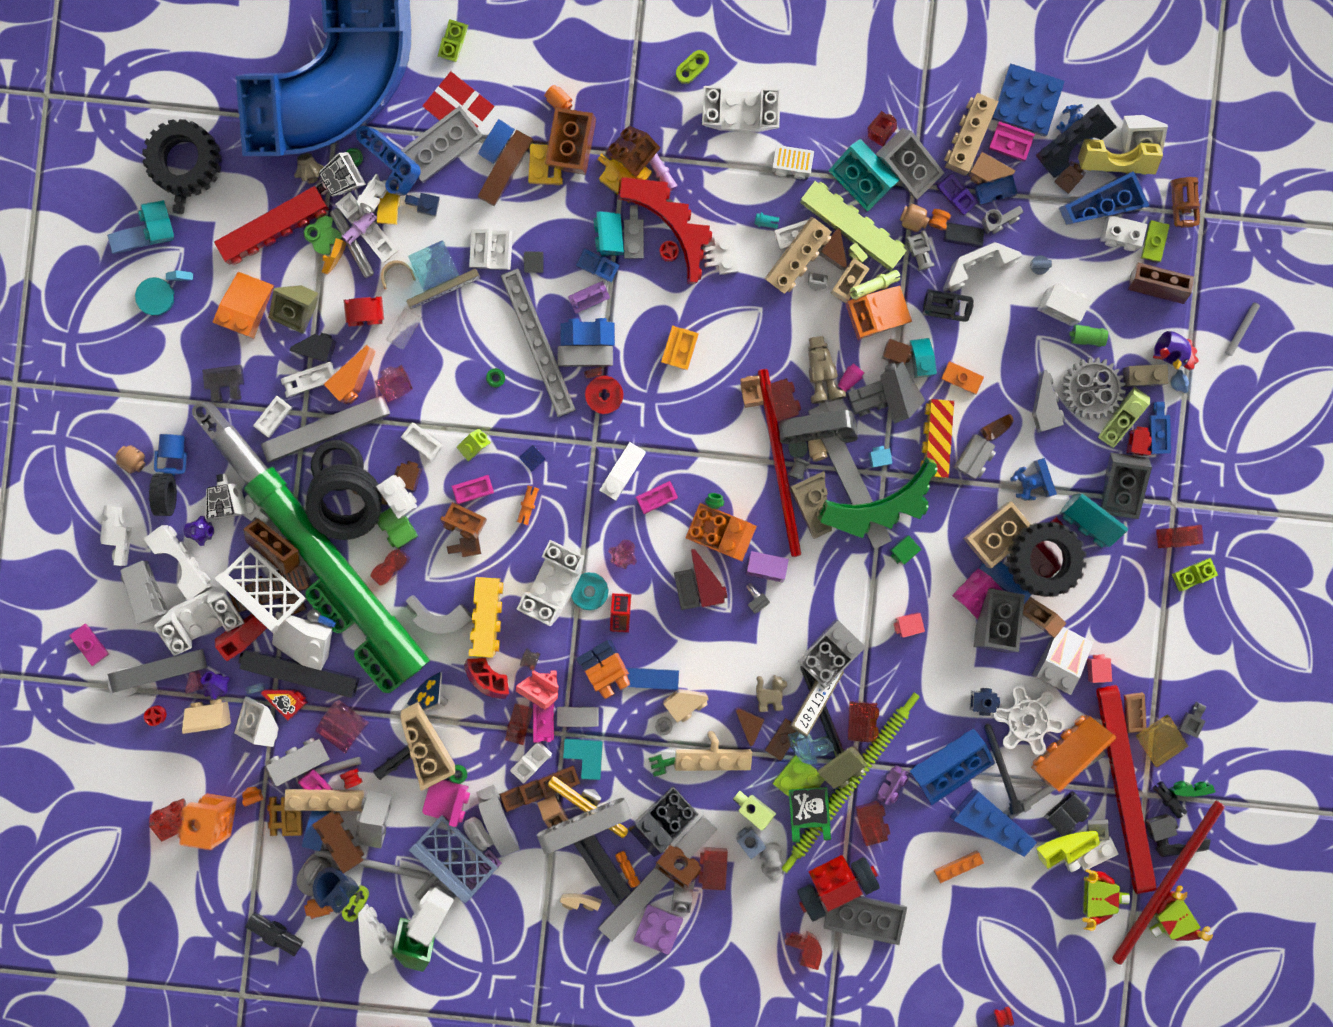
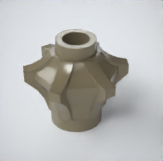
M310 153L299 155L297 157V170L294 173L295 178H301L302 181H307L309 184L318 181L317 177L320 176L319 171L324 166L317 163Z

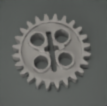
M1089 357L1087 358V363L1082 359L1080 360V365L1077 363L1073 364L1075 370L1068 369L1070 376H1064V379L1068 382L1062 384L1067 390L1063 391L1062 394L1068 395L1064 401L1071 402L1068 408L1075 407L1074 414L1080 411L1081 418L1087 414L1089 420L1092 419L1093 415L1097 420L1100 419V413L1103 417H1107V411L1110 414L1114 413L1112 407H1120L1117 401L1124 400L1120 397V394L1126 393V391L1121 389L1126 384L1119 381L1124 377L1123 375L1117 376L1120 369H1112L1114 363L1107 366V359L1100 363L1099 357L1095 358L1094 362ZM1099 373H1103L1105 375L1104 383L1099 381ZM1081 375L1085 376L1087 380L1085 385L1079 382ZM1110 385V388L1096 391L1077 392V389ZM1102 392L1108 395L1106 402L1101 399ZM1083 394L1089 397L1088 404L1082 402Z

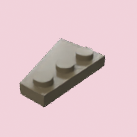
M825 471L789 487L813 539L832 531L831 526L821 523L818 519V515L828 495L825 485Z

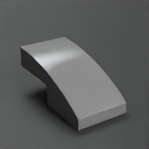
M557 707V726L598 727L599 707Z

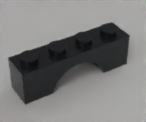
M1097 104L1078 121L1074 122L1066 131L1058 135L1055 140L1042 148L1036 156L1055 178L1070 166V153L1079 142L1088 138L1102 140L1115 130L1117 126L1101 106Z

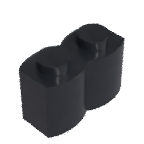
M1071 791L1057 805L1050 809L1044 817L1064 836L1065 834H1071L1075 829L1074 826L1079 821H1085L1089 817L1088 813L1091 810L1076 793Z

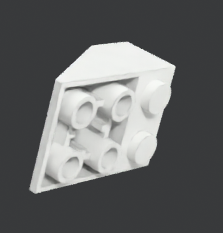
M366 904L358 913L361 958L371 974L391 963L395 958L392 954L394 940H390L387 936V929L383 923L380 924L377 920V913L374 908Z

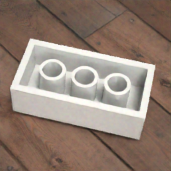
M438 883L434 888L430 887L407 926L410 928L407 935L428 946L456 895Z

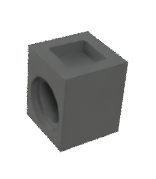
M1167 813L1145 820L1149 836L1155 842L1178 835L1176 831L1178 829L1177 821Z

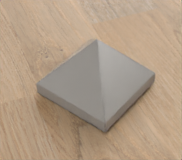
M809 272L808 285L813 290L817 291L827 288V275Z
M584 789L581 794L582 797L596 807L601 800L595 789Z

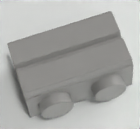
M977 434L973 435L955 464L954 469L971 479L980 478L985 472L986 468L983 466L986 461L990 462L996 453L994 451L995 445Z

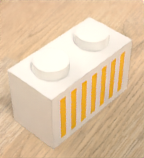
M776 145L771 172H775V175L778 176L794 175L796 179L809 178L814 151Z

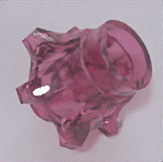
M622 540L616 547H611L608 551L612 556L610 562L623 569H626L630 564L635 565L637 560L634 556V543L629 540Z

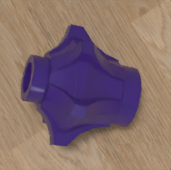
M200 516L196 521L187 523L184 526L185 537L195 540L199 546H204L205 542L211 540L214 534V527L211 522L206 521L205 516Z
M212 671L203 674L200 681L204 687V696H210L212 700H216L218 696L223 697L226 695L230 677L223 676L221 673L215 674Z

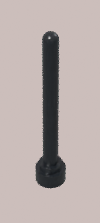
M986 724L984 729L1010 800L1009 812L1011 815L1025 811L1024 804L1017 799L992 726Z

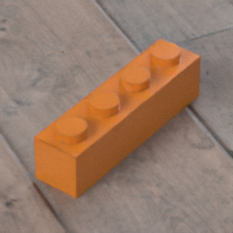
M976 850L935 869L934 872L938 881L942 883L982 865L984 862L980 853Z

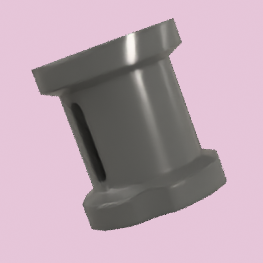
M794 457L792 469L787 475L803 481V474L810 462Z

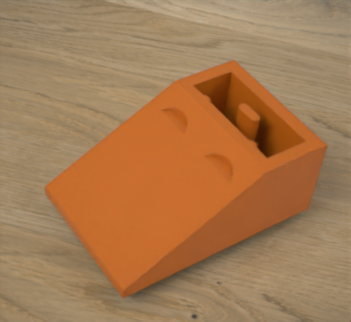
M900 286L867 294L856 300L847 301L845 304L857 340L912 322Z
M699 503L686 539L743 561L757 526Z

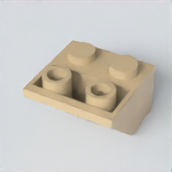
M678 689L663 700V704L677 723L679 721L684 723L692 717L691 712L695 709L700 711L707 705V700L709 699L708 695L704 692Z

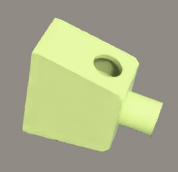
M739 791L733 798V801L741 806L738 811L761 831L767 827L776 815L773 810L754 795H750L748 798ZM750 804L755 806V812L749 810Z

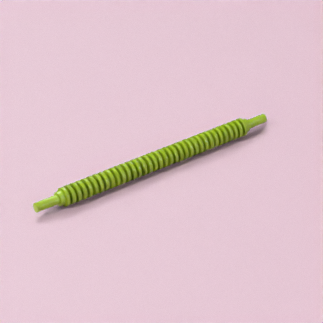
M915 692L903 707L895 710L898 714H892L895 718H889L892 722H886L889 726H883L886 730H880L883 734H877L880 738H874L877 742H871L874 746H868L871 749L870 751L868 749L865 750L868 754H862L870 768L873 767L870 764L871 762L873 764L876 763L873 759H879L876 755H882L879 751H885L882 747H888L885 743H891L888 739H894L891 735H897L894 731H900L897 727H903L900 723H906L903 719H909V711L920 698ZM868 766L864 768L867 772H869ZM854 775L848 779L850 783L842 789L838 787L840 791L838 789L835 790L837 795L835 793L832 794L834 799L832 797L829 798L831 803L828 801L831 821L833 820L831 815L836 816L834 811L839 812L837 806L842 808L840 802L845 804L843 798L848 800L846 794L851 796L849 791L854 792L852 787L857 788L855 783L860 784L858 779L863 780L861 775L857 778ZM822 827L808 828L810 831L805 829L804 832L806 834L802 833L801 836L803 838L800 837V842L795 843L797 846L793 845L791 856L782 866L784 872L788 873L798 858L805 857L806 854L803 851L808 853L809 850L806 847L811 849L810 843L814 845L813 839L817 841L816 835L820 837L821 833L819 831L823 833Z

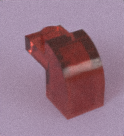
M1202 525L1156 529L1158 548L1204 544Z
M806 931L805 938L802 937V934L796 932L786 933L784 938L785 945L801 949L798 959L799 964L819 970L822 949L817 937L809 931Z

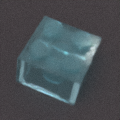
M443 240L408 256L424 292L460 276Z

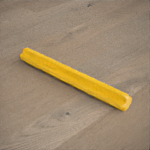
M552 777L549 780L548 786L584 812L597 808L556 777ZM622 824L608 828L621 838H624L629 832Z

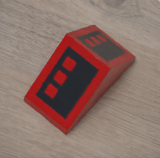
M612 593L611 632L629 633L631 594Z

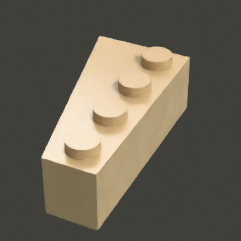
M417 702L401 710V723L420 790L422 791L454 775L455 763L420 704Z

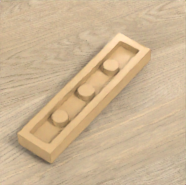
M285 789L284 810L363 811L361 805L364 798V790Z

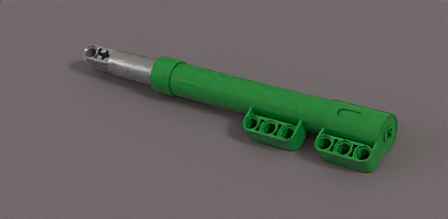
M210 402L196 404L192 409L193 417L212 439V443L247 484L244 488L245 492L258 507L263 509L319 578L306 590L305 595L309 603L322 616L336 622L335 627L332 629L333 632L342 633L356 624L366 636V641L356 648L354 657L378 688L384 693H390L418 673L431 660L397 618L388 612L331 540L312 526L305 508L288 489L287 483L275 468H267L239 432L234 426L229 424L214 404ZM203 407L206 409V415L203 414ZM315 589L319 591L320 597L316 596ZM327 604L331 606L332 612L327 609ZM339 619L344 622V627L339 624ZM363 649L367 650L368 657L364 655ZM375 664L380 666L381 671L376 670ZM387 679H390L392 681L393 686H390L387 683Z

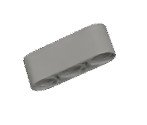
M558 346V366H613V346Z

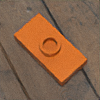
M949 361L941 379L976 395L984 376Z

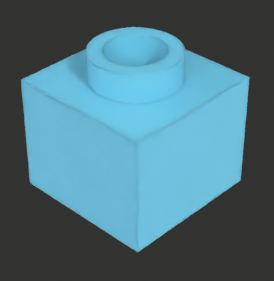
M884 446L875 447L873 452L868 453L871 468L892 464L890 448L884 449Z

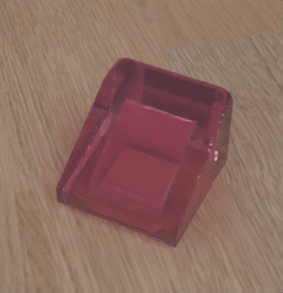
M198 670L190 672L185 694L203 689Z

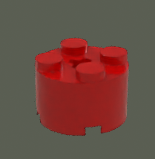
M382 296L343 300L345 320L348 323V327L364 326L366 321L367 325L383 324L382 320L385 319Z

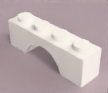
M161 525L143 539L154 554L167 553L179 561L182 576L177 586L186 599L189 600L209 590L212 587L210 578L206 573L200 571L198 568L200 565L197 560L189 556L187 546L176 538V531L171 526Z

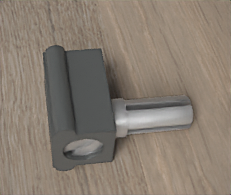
M750 583V587L747 585L746 588L753 595L754 600L748 606L756 615L770 604V601Z

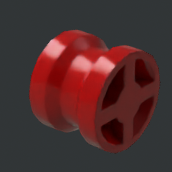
M673 241L662 243L660 246L661 258L666 262H672L677 259L679 254L677 244Z
M160 705L152 706L144 713V721L150 726H157L163 723L167 717L166 710Z
M358 768L339 775L344 780L345 790L363 783L362 778L358 775Z
M1009 1006L1004 1007L1003 1010H993L997 1027L1014 1026Z

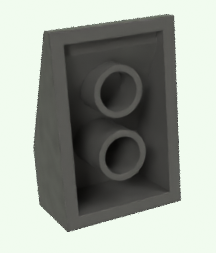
M1110 452L1101 502L1102 509L1110 515L1139 519L1152 470L1149 458Z
M988 589L975 628L973 647L1004 653L1019 652L1025 595Z

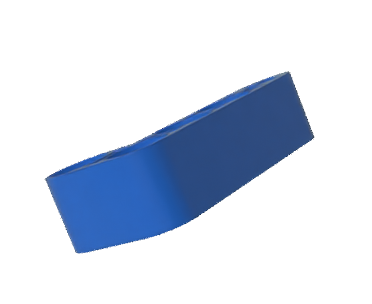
M361 126L356 132L357 140L392 170L385 184L386 190L399 196L406 195L419 178L421 173L420 167L378 130Z

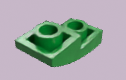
M1178 781L1173 784V787L1169 788L1171 793L1187 797L1215 793L1214 786L1205 781L1195 783L1194 787L1188 782Z

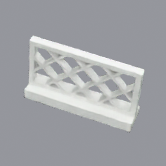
M251 547L222 574L220 573L215 578L273 634L306 600L300 592ZM251 553L256 557V565L245 566V558ZM256 568V579H245V569ZM259 568L270 570V578L259 579ZM234 569H242V579H232L229 574ZM270 581V592H259V582ZM273 581L283 582L284 591H273ZM245 582H256V592H246ZM284 594V605H273V595ZM286 594H295L300 598L295 604H286ZM259 595H270V605H260ZM273 608H284V615L277 621L273 617Z

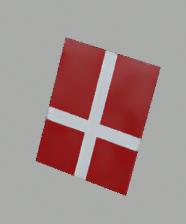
M451 71L422 106L439 120L443 119L458 106H461L477 128L495 107Z

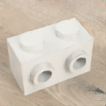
M1110 215L1104 221L1100 241L1105 242V245L1110 247H1117L1119 245L1123 246L1124 250L1135 251L1143 246L1147 224Z
M392 475L376 487L399 519L405 517L418 507L415 504L417 502L412 493L408 494L404 488L406 485L401 477L397 478V476Z

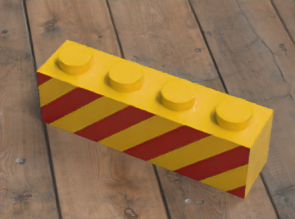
M930 399L925 404L927 422H924L923 434H926V439L922 442L921 451L924 453V460L928 457L936 462L937 472L934 476L936 478H949L955 402L951 400Z

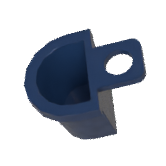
M327 867L321 870L315 877L312 886L313 896L319 907L331 906L335 913H340L348 905L349 899L360 888L355 880L334 867Z

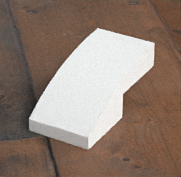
M541 742L536 743L510 771L524 784L552 753Z

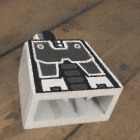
M348 152L337 154L319 171L323 181L317 185V189L322 195L329 192L331 196H339L363 187L366 184Z
M228 474L216 475L217 486L206 489L205 519H223L247 514L241 486L239 484H229Z

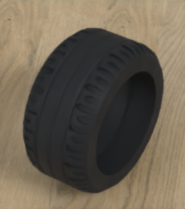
M331 440L323 443L316 449L311 460V472L314 477L323 470L322 464L325 456L332 450L341 449L350 455L354 466L361 467L364 470V462L359 450L352 444L341 440ZM335 489L334 491H343L347 489Z

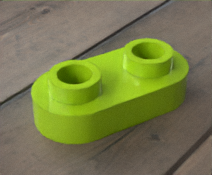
M703 50L694 51L677 67V80L682 84L691 83L708 67V54ZM701 59L703 63L697 64L696 60ZM688 72L689 76L683 77L682 73Z

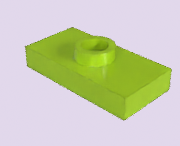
M1153 220L1149 221L1141 259L1161 262L1169 224Z

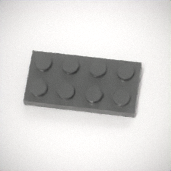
M859 896L829 912L827 911L823 928L899 945L907 906Z

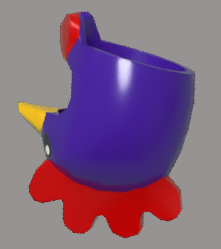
M1164 332L1155 344L1153 358L1173 365L1176 370L1180 366H1184L1191 371L1195 368V364L1199 362V359L1195 356L1197 349L1192 346V341L1176 332Z

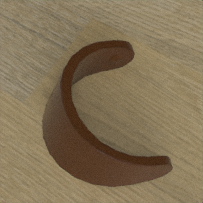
M1007 414L984 426L980 431L985 440L992 441L1004 434L1012 426L1014 419L1011 414Z

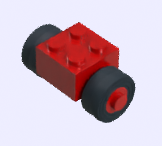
M843 854L808 871L819 894L817 895L811 884L798 889L797 893L801 899L799 904L802 911L808 913L812 922L826 916L821 902L824 903L829 912L863 895L858 886L859 883L866 895L880 888L876 879L878 874L874 866L870 867L865 857L851 863L856 876H853Z

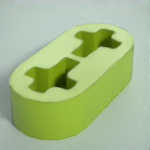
M360 885L356 892L358 893L361 890L364 898L361 897L356 902L357 894H354L349 899L348 905L342 910L344 920L353 922L358 918V913L364 907L369 897V891L365 886ZM354 905L356 906L354 909V913L356 915L353 914L350 917L348 916L349 912L347 910H350L351 907Z

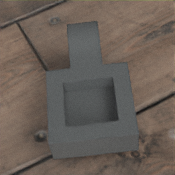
M1195 702L1192 714L1185 713L1178 730L1198 738L1206 722L1201 719L1206 706Z

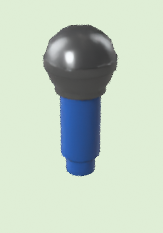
M310 610L307 614L310 622H319L333 628L336 625V622L322 616L318 610Z

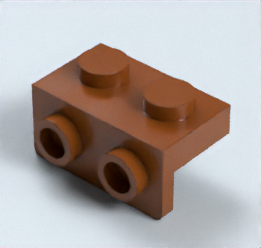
M452 502L445 517L441 516L440 521L445 529L451 532L456 530L466 539L470 540V538L477 540L487 519Z

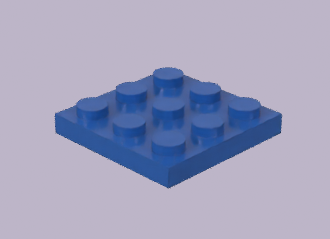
M1010 63L992 120L1046 137L1065 81Z

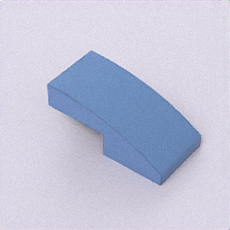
M145 225L108 234L107 237L112 254L149 246L150 242L145 240L143 229L146 228Z

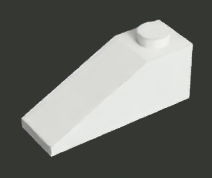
M630 442L599 491L617 501L646 452Z

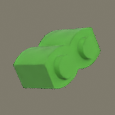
M391 507L380 514L377 524L382 531L386 530L389 535L387 540L392 547L396 546L397 549H400L419 537L408 518L405 516L398 519Z

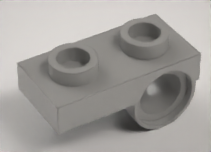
M1018 206L1004 215L996 209L989 210L982 218L984 231L986 234L990 232L995 234L1004 229V224L1009 222L1011 225L1020 220L1019 216L1023 213L1022 208ZM988 216H994L996 224H991L988 221Z

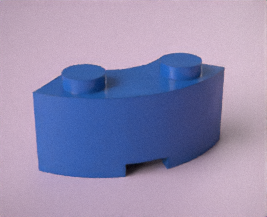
M596 318L595 322H580V319H568V322L560 323L561 346H615V323L607 322L606 318Z

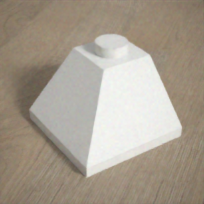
M1144 115L1124 116L1121 130L1122 154L1133 150L1139 143L1159 144L1163 154L1168 128L1167 124Z
M245 696L234 733L252 744L273 747L279 728L269 708Z

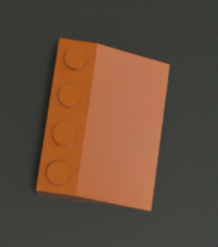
M1086 714L1079 716L1074 721L1075 725L1071 729H1066L1060 735L1061 738L1057 742L1051 743L1046 749L1047 752L1043 756H1038L1033 761L1034 765L1031 766L1047 785L1058 792H1061L1117 738Z

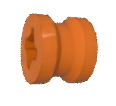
M933 209V216L929 220L928 225L945 231L947 228L946 222L950 220L951 215L946 211Z

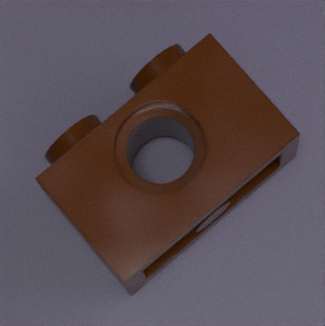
M669 845L655 866L658 871L685 891L688 890L701 871L700 864L695 859H689L679 847H673L672 845ZM681 863L684 865V869L678 870L674 865Z

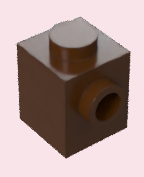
M889 339L881 359L889 361L888 364L903 362L905 365L906 362L909 363L913 352H910L912 346Z
M407 461V464L401 463L400 466H397L394 474L397 478L401 477L406 485L404 488L416 491L422 469L417 468V463Z

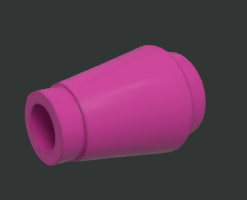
M853 363L847 367L838 386L847 392L863 378L862 376L865 372Z

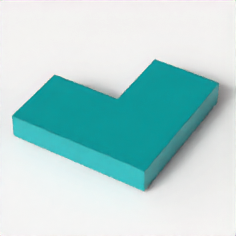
M564 739L563 758L582 759L581 779H601L603 741Z

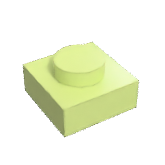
M856 243L848 249L850 253L848 255L851 260L855 258L863 263L868 258Z

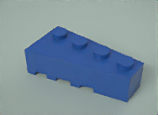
M1133 171L1059 207V210L1066 225L1149 207V204Z
M975 788L950 816L953 821L1023 857L1037 844L1032 837Z

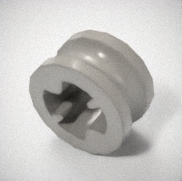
M666 717L659 718L655 725L656 731L660 735H668L673 727L671 720ZM663 721H666L669 729L661 731L659 723L663 724Z

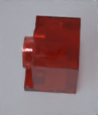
M881 111L867 127L868 138L883 147L897 129L895 117Z

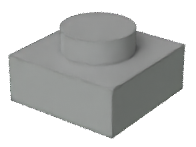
M1108 819L1088 820L1089 831H1096L1099 840H1109Z

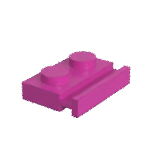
M999 121L989 149L1025 162L1035 134Z

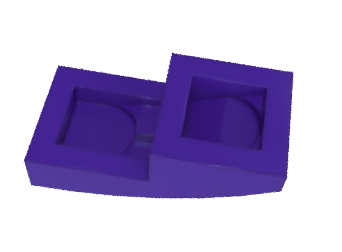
M953 173L949 174L936 186L962 215H965L978 203L971 192L961 185Z

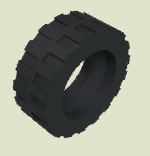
M155 473L151 478L149 502L151 512L155 516H172L177 501V487L172 474Z

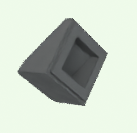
M524 251V273H544L543 252Z

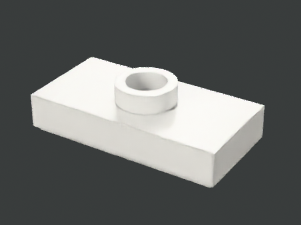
M276 396L253 426L270 438L293 407Z
M413 422L401 436L402 439L431 461L443 447L442 444Z

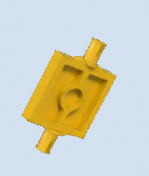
M603 154L597 159V161L606 166L605 171L599 177V181L617 195L619 180L622 177L648 180L652 174V171L645 166L639 175L635 177L620 162L613 159L609 160Z

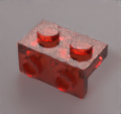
M785 378L765 385L777 422L799 415L798 411L801 410L798 399L794 400L792 393L795 392L792 381L788 382V379Z
M184 798L173 801L168 806L155 810L150 814L149 827L161 842L178 834L179 828L182 827L183 819H181L183 807H186ZM192 820L191 825L193 827L195 824L194 820Z

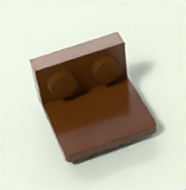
M628 126L621 132L619 138L609 146L605 155L620 162L633 176L637 177L660 150V146L647 132Z

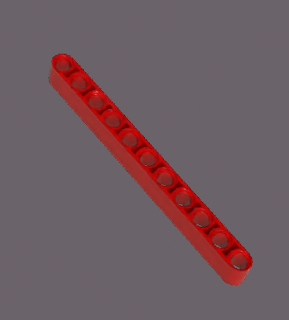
M1117 685L1096 688L1102 726L1117 737L1106 748L1133 889L1136 894L1156 891L1155 876L1119 688Z

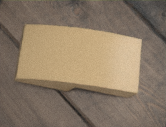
M576 893L562 894L560 902L563 903L562 906L569 910H573V908L577 910L580 903H582L585 909L590 911L595 909L598 911L602 902L601 899Z

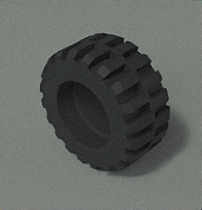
M172 119L168 120L167 125L164 123L159 124L157 131L153 129L150 132L152 135L150 140L146 138L144 144L147 145V148L142 150V155L146 157L142 161L143 166L147 168V175L153 179L152 181L156 185L176 196L179 194L184 197H191L192 193L199 195L202 193L201 189L203 188L207 191L211 187L209 183L211 181L215 183L217 180L216 172L220 173L221 171L219 162H222V156L219 154L221 150L219 145L215 143L216 140L203 127L193 121L188 122L186 119H179L178 122ZM182 142L193 143L198 150V159L195 166L185 174L175 175L171 173L167 166V158L171 149Z
M1040 522L1020 530L1019 535H1015L1012 539L1014 541L1013 545H1009L1008 551H1010V556H1007V562L1010 563L1008 570L1014 576L1012 579L1020 585L1021 589L1033 595L1056 597L1059 594L1068 593L1070 588H1075L1078 585L1076 581L1082 579L1084 575L1082 569L1086 568L1087 562H1084V557H1087L1086 551L1082 550V546H1084L1082 540H1078L1076 538L1078 535L1074 531H1070L1069 527L1059 525L1058 523ZM1043 541L1055 543L1060 548L1063 557L1059 572L1050 578L1036 575L1030 564L1033 548Z

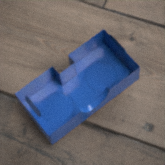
M1013 175L974 187L979 206L995 202L996 197L999 196L1002 200L1018 194Z

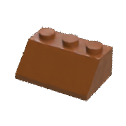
M555 107L545 165L569 173L586 175L596 118L593 113Z

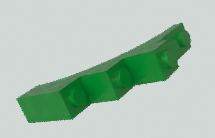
M926 457L918 472L907 484L897 492L871 503L852 505L825 500L818 519L823 524L863 538L864 534L869 532L871 527L870 521L892 529L893 525L897 524L899 520V512L921 520L922 515L927 513L929 507L928 501L923 495H926L929 490L931 477L933 478L936 475L937 464L933 459Z

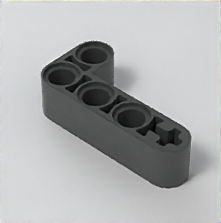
M850 410L785 419L779 422L780 442L783 444H793L839 436L840 440L846 443L854 442L858 439L856 419Z

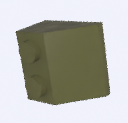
M853 746L817 772L834 789L837 787L842 789L850 783L848 779L854 775L857 778L866 772L864 768L868 764L855 746Z

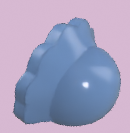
M1177 370V373L1171 378V386L1176 391L1187 393L1189 391L1188 378L1182 370Z

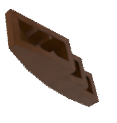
M518 130L515 131L478 194L479 199L495 207L512 181L514 173L522 163L530 144L533 143V138Z
M574 765L499 793L505 812L558 793L548 786V782L552 777H556L570 788L580 784Z

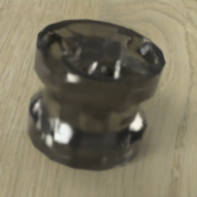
M526 648L520 666H527L530 670L534 671L541 653H533L530 649Z

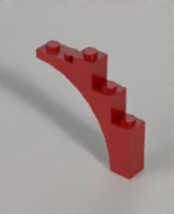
M622 177L619 180L618 200L632 202L648 209L671 229L684 254L687 268V284L698 283L702 276V269L699 268V262L703 259V249L701 247H706L712 241L710 226L687 223L691 219V209H688L689 204L666 202V199L669 200L670 188H667L668 182Z

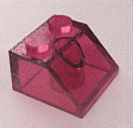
M338 700L333 703L324 715L315 731L346 754L369 722Z

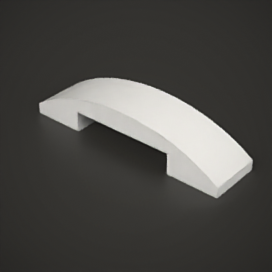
M349 192L335 205L352 224L363 215L359 211L356 203L357 200ZM375 221L366 229L364 234H361L383 263L398 252V249Z

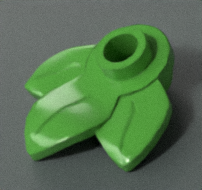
M320 217L315 224L308 225L304 230L305 239L312 243L315 251L323 255H330V245L335 243L336 238L342 239L341 233L331 227L333 223L332 217ZM312 231H317L315 237H311Z

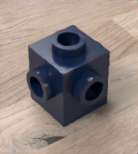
M980 688V691H971V711L979 712V715L991 716V713H996L997 708L1000 707V697H997V693L992 692L991 688Z

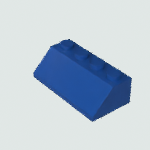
M973 728L965 732L954 742L947 744L946 747L937 753L932 754L922 763L917 764L910 772L930 804L933 805L994 765L995 761L986 743Z

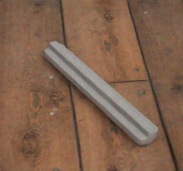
M336 208L330 214L341 235H344L350 227L340 209ZM355 239L351 245L346 243L364 277H371L374 272L357 240Z

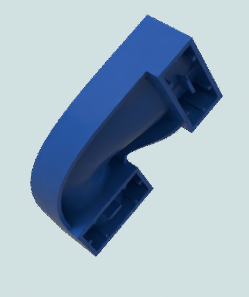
M321 0L323 31L327 32V39L321 52L310 63L290 73H250L237 75L236 87L242 156H282L317 150L353 135L361 126H366L389 103L406 71L411 50L410 0Z

